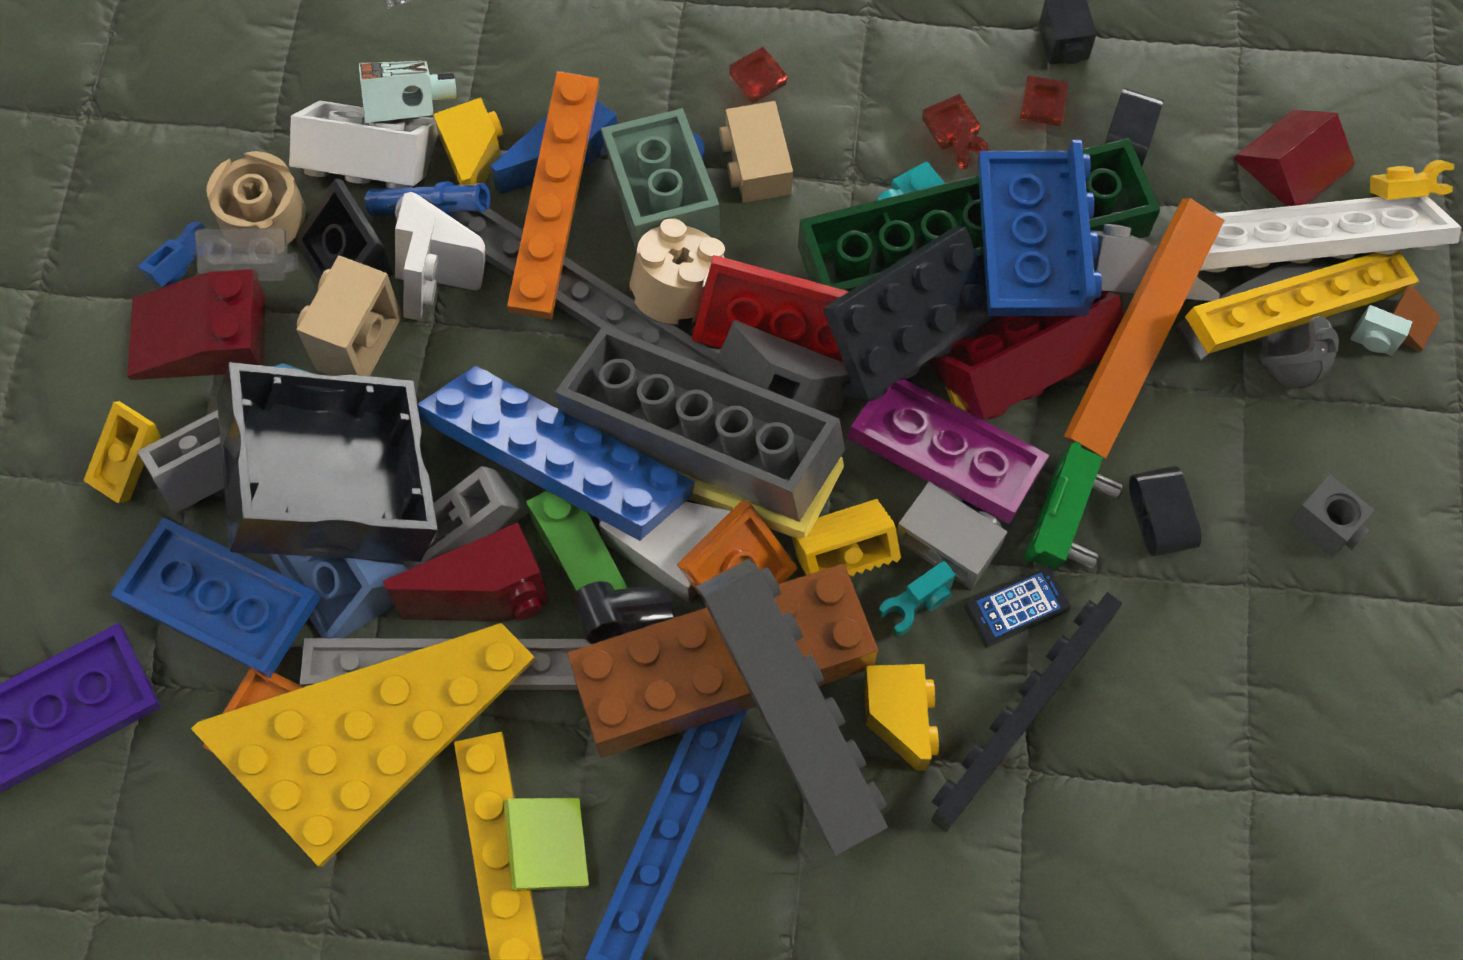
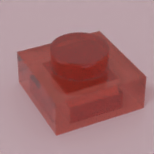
M764 46L730 65L729 75L752 104L787 84V74Z
M1028 76L1020 119L1061 126L1069 82Z

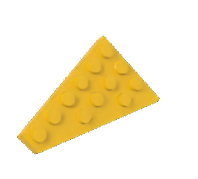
M500 623L199 721L191 729L318 867H323L505 691L536 658Z

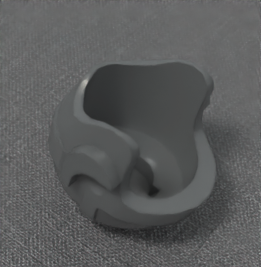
M1321 316L1313 317L1309 323L1258 338V342H1262V350L1259 355L1261 365L1265 367L1268 374L1275 381L1287 388L1303 389L1317 384L1330 371L1339 350L1338 334L1332 328L1331 323Z

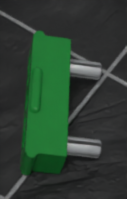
M1077 441L1071 444L1059 458L1024 553V560L1027 563L1035 561L1056 570L1067 558L1089 568L1094 567L1097 562V553L1073 543L1091 490H1097L1116 499L1121 494L1122 484L1097 474L1103 457L1081 448V444Z

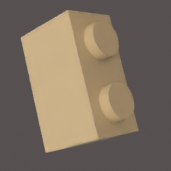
M776 101L726 109V126L719 127L720 142L723 153H731L732 162L727 164L729 180L732 188L739 187L742 203L792 195L793 169Z

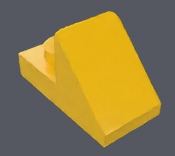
M113 402L83 481L118 504L130 501L144 466L137 451L161 439L155 423L122 402Z

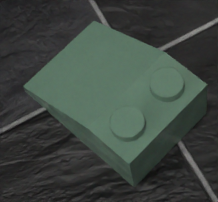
M683 108L601 128V134L624 217L636 252L642 236L649 230L660 226L663 220L669 218L678 219L686 226L698 229L712 238L721 237L719 202Z

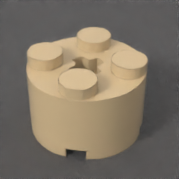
M265 152L243 153L245 158L231 162L230 159L224 161L212 173L206 190L210 208L224 236L231 244L243 251L267 253L270 255L282 253L287 248L288 243L296 237V234L304 224L306 216L305 203L292 173L280 158Z
M674 218L663 220L660 226L645 233L638 243L629 284L630 291L632 290L635 296L634 303L638 309L650 318L666 324H678L679 319L693 318L691 323L696 322L713 255L724 258L725 247L723 243L698 229L686 226L682 221Z

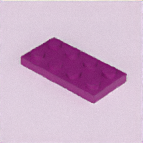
M905 379L896 381L887 387L888 391L884 396L869 401L851 425L847 436L848 439L934 485L952 492L957 497L1008 524L1012 521L1049 457V454Z

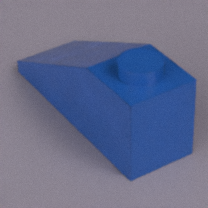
M598 100L596 101L583 167L593 163L600 155L607 154L601 128L617 124V115ZM547 116L490 166L495 189L501 194L533 184Z

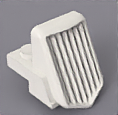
M413 192L404 193V196L398 200L395 209L397 218L395 228V278L404 280L403 317L421 321L424 305L432 306L437 283L470 290H479L481 288L485 265V244L480 236Z

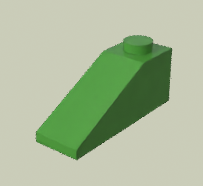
M545 491L526 501L533 525L574 594L581 587L598 581L611 583L614 590L628 588L586 511L549 491Z

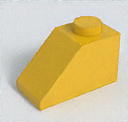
M480 97L433 114L440 141L459 185L485 184L491 173L490 166L500 156L497 137L502 136L503 131L496 112L488 113Z

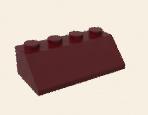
M1102 290L1100 298L1094 299L1088 316H995L982 325L983 330L980 333L960 339L951 345L952 350L948 354L928 361L949 391L951 389L953 394L957 396L967 410L966 412L982 420L997 418L1003 415L1008 407L1022 400L1035 398L1043 393L1044 388L1059 380L1071 379L1080 373V369L1095 361H1101L1124 316L1120 296L1110 291Z

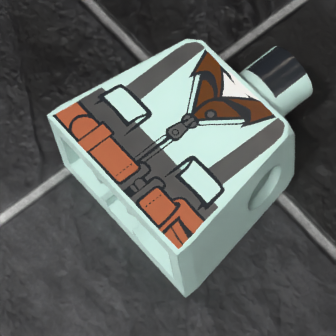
M426 61L359 63L365 123L433 115L432 100L457 99L454 73L430 75ZM414 85L419 87L415 92L404 91L408 86Z

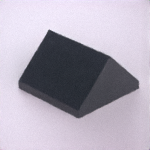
M334 179L294 238L295 243L318 280H320L325 270L332 268L338 255L388 274V277L392 276L393 272L382 242L342 179Z

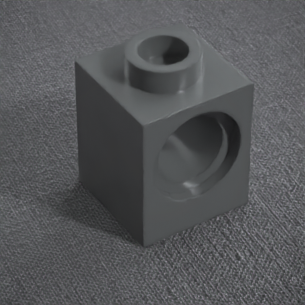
M1330 474L1288 522L1333 557L1343 545L1353 550L1371 529L1363 523L1375 510ZM1327 513H1332L1339 517L1343 525L1332 522Z

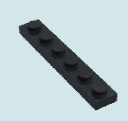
M1107 592L1098 604L1091 600L1086 603L1073 621V623L1079 626V629L1071 639H1068L1063 634L1046 655V658L1052 661L1050 666L1042 675L1034 670L1019 689L1018 693L1024 697L1014 711L1006 706L992 723L989 729L996 733L986 747L977 742L961 763V766L967 770L957 784L948 779L933 798L932 803L938 807L931 819L934 824L947 833L1108 626L1123 603Z

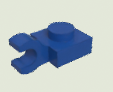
M194 221L185 227L183 233L176 240L169 239L141 262L137 268L147 280L163 287L165 284L175 283L186 274L188 270L186 266L195 260L193 255L209 256L218 249L220 244L210 238L204 244L198 245L196 237L206 227L203 223Z

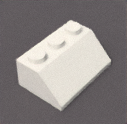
M318 101L291 115L289 166L303 168L304 174L309 176L325 177L329 176L330 173L345 175V180L353 183H369L372 179L385 181L386 187L391 189L412 187L426 177L438 135L434 118L423 116L365 123L363 107Z

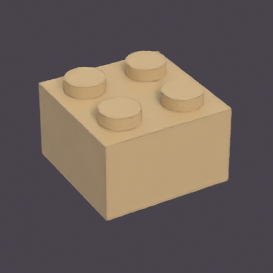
M339 255L332 268L323 272L319 280L318 292L311 305L305 306L301 311L296 329L317 371L330 376L349 374L371 375L402 318V313L388 274Z

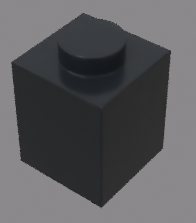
M1045 0L1038 26L1049 65L1059 63L1075 64L1082 60H1089L1097 34L1087 0Z

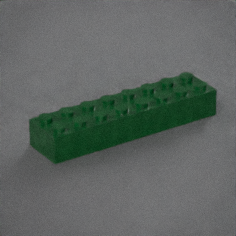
M1130 138L1083 149V154H1089L1091 163L1090 177L1086 181V191L1092 192L1094 195L1093 218L1089 219L1090 230L1103 231L1104 224H1112L1131 228L1130 235L1140 239L1149 237L1161 209ZM974 176L801 219L799 223L798 249L809 281L851 291L953 227H967L985 278L979 178Z

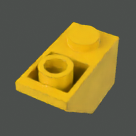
M924 664L866 666L863 678L866 726L915 770H927L931 756L938 755L939 752L937 726H929L928 708L935 707L933 679H925Z

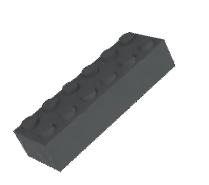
M606 325L602 326L555 391L561 409L566 414L662 464L798 522L804 516L845 451L839 418Z

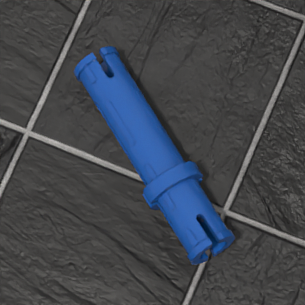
M446 181L439 182L434 187L370 189L365 196L366 210L373 217L395 215L398 200L404 196V193L408 192L419 195L449 216L463 211L484 212L490 205V192L484 183L453 185L451 182Z

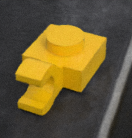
M1435 160L1430 162L1418 174L1414 173L1413 167L1387 168V174L1370 176V193L1387 200L1429 196V193H1436L1438 195L1449 194L1453 192V186L1443 183L1438 184L1437 176L1444 170H1454V164L1443 160Z

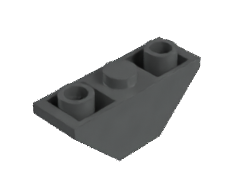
M733 320L717 358L719 363L732 376L819 411L840 409L846 399L842 386L850 381L843 362Z

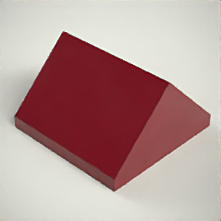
M1307 110L1291 111L1240 151L1234 158L1236 162L1285 206L1309 204L1353 169L1355 165L1338 113Z

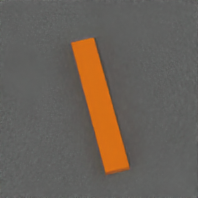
M1193 199L1181 200L1063 436L1073 443L1079 442L1081 448L1105 459L1225 221Z

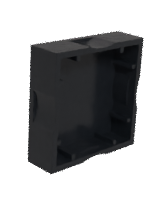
M229 362L217 396L230 552L421 562L438 529L429 474L424 466L420 451L422 431L414 382L411 380L351 374L328 376L312 374L292 368Z

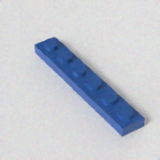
M749 709L685 731L585 960H642Z

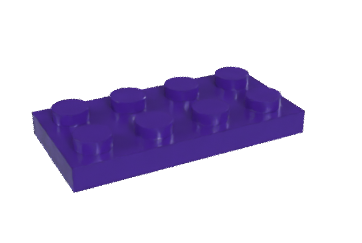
M119 623L0 684V793L162 708L125 628Z

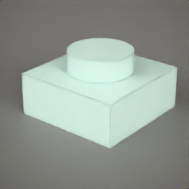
M1369 305L1356 323L1350 340L1363 344L1370 351L1386 353L1392 356L1408 336L1412 321Z

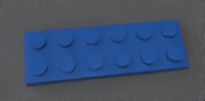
M477 366L472 367L417 404L421 422L639 541L693 496L694 480Z

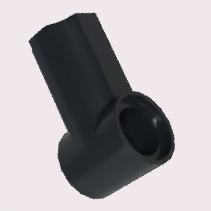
M598 581L581 587L575 592L572 599L585 638L590 644L673 618V600L670 591L661 585L614 590L611 583Z

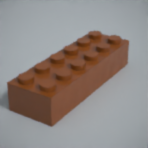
M844 563L778 584L781 594L774 599L781 613L790 611L798 624L803 638L796 641L803 657L809 654L812 655L824 677V681L817 684L818 686L866 670V666L875 665L879 650ZM707 608L567 652L600 759L757 707Z

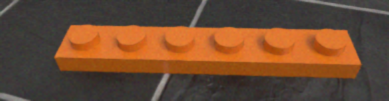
M559 71L556 73L507 304L509 313L552 320L599 91V78Z

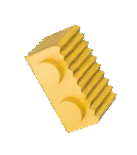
M878 499L818 517L807 537H792L796 558L806 575L844 563L848 574L854 576L856 572L862 574L865 569L871 571L874 566L880 568L883 563L889 565L892 560L898 562L901 558L895 524L890 516H888L887 511L885 512Z

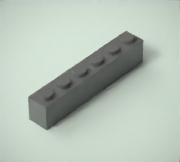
M747 559L696 586L823 839L834 855L837 856L888 828L880 812L887 807V804L874 781L866 784L859 770L866 766V762L853 739L845 742L838 728L846 723L844 717L832 697L824 699L817 685L824 681V677L811 654L803 657L796 641L803 638V635L790 611L781 613L774 599L781 594V591L769 568L766 567L760 570L754 562Z

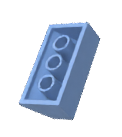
M270 554L282 575L315 590L321 597L309 616L321 638H344L391 609L394 603L384 586L383 580L407 570L402 561Z

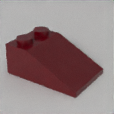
M254 270L206 272L134 297L132 299L127 377L130 380L223 375L227 370L229 362L263 366L266 294Z
M518 522L383 580L384 586L402 620L507 622L513 618L517 620L530 618L539 613L543 605L549 603L541 572Z

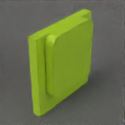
M579 798L506 799L504 801L512 891L585 888L589 886Z

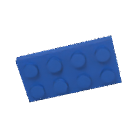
M164 517L111 594L117 602L269 679L321 599L315 590L241 554L230 552V549Z

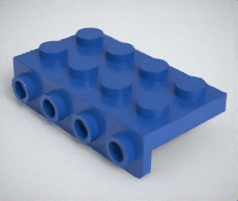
M1071 140L1068 151H980L977 163L988 316H1088L1094 299H1099L1101 296L1102 276L1100 271H1094L1093 259L1096 258L1098 252V235L1096 231H1090L1089 219H1092L1094 214V195L1092 192L1086 191V181L1090 177L1091 163L1089 154H1083L1082 141Z

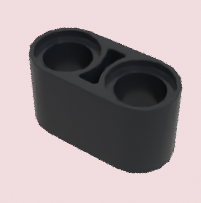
M1123 88L1105 144L1130 138L1141 166H1143L1164 99Z
M1172 466L1130 475V498L1149 554L1154 557L1200 547L1202 538L1201 527L1181 469L1178 466Z

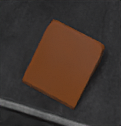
M1411 286L1407 287L1391 312L1394 315L1412 321L1408 336L1402 343L1421 353L1441 316Z

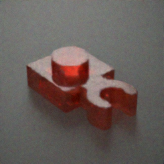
M960 94L923 109L922 120L941 150L951 146L954 147L956 150L955 162L962 170L968 168L970 160L966 152L972 151L979 156L980 151H989L986 141L976 136L979 134L980 123Z

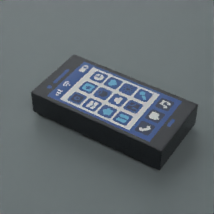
M1048 566L966 602L964 608L983 644L988 648L1068 612L1071 605Z

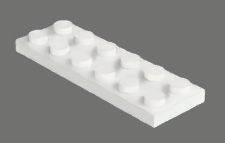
M1428 196L1391 200L1373 197L1218 213L1216 215L1225 221L1200 270L1222 272L1228 267L1245 265L1262 268L1274 262L1291 261L1294 263H1307L1312 261L1313 258L1331 256L1348 259L1359 253L1393 254L1398 249L1416 247L1433 250L1439 248L1440 245L1459 243L1461 226Z

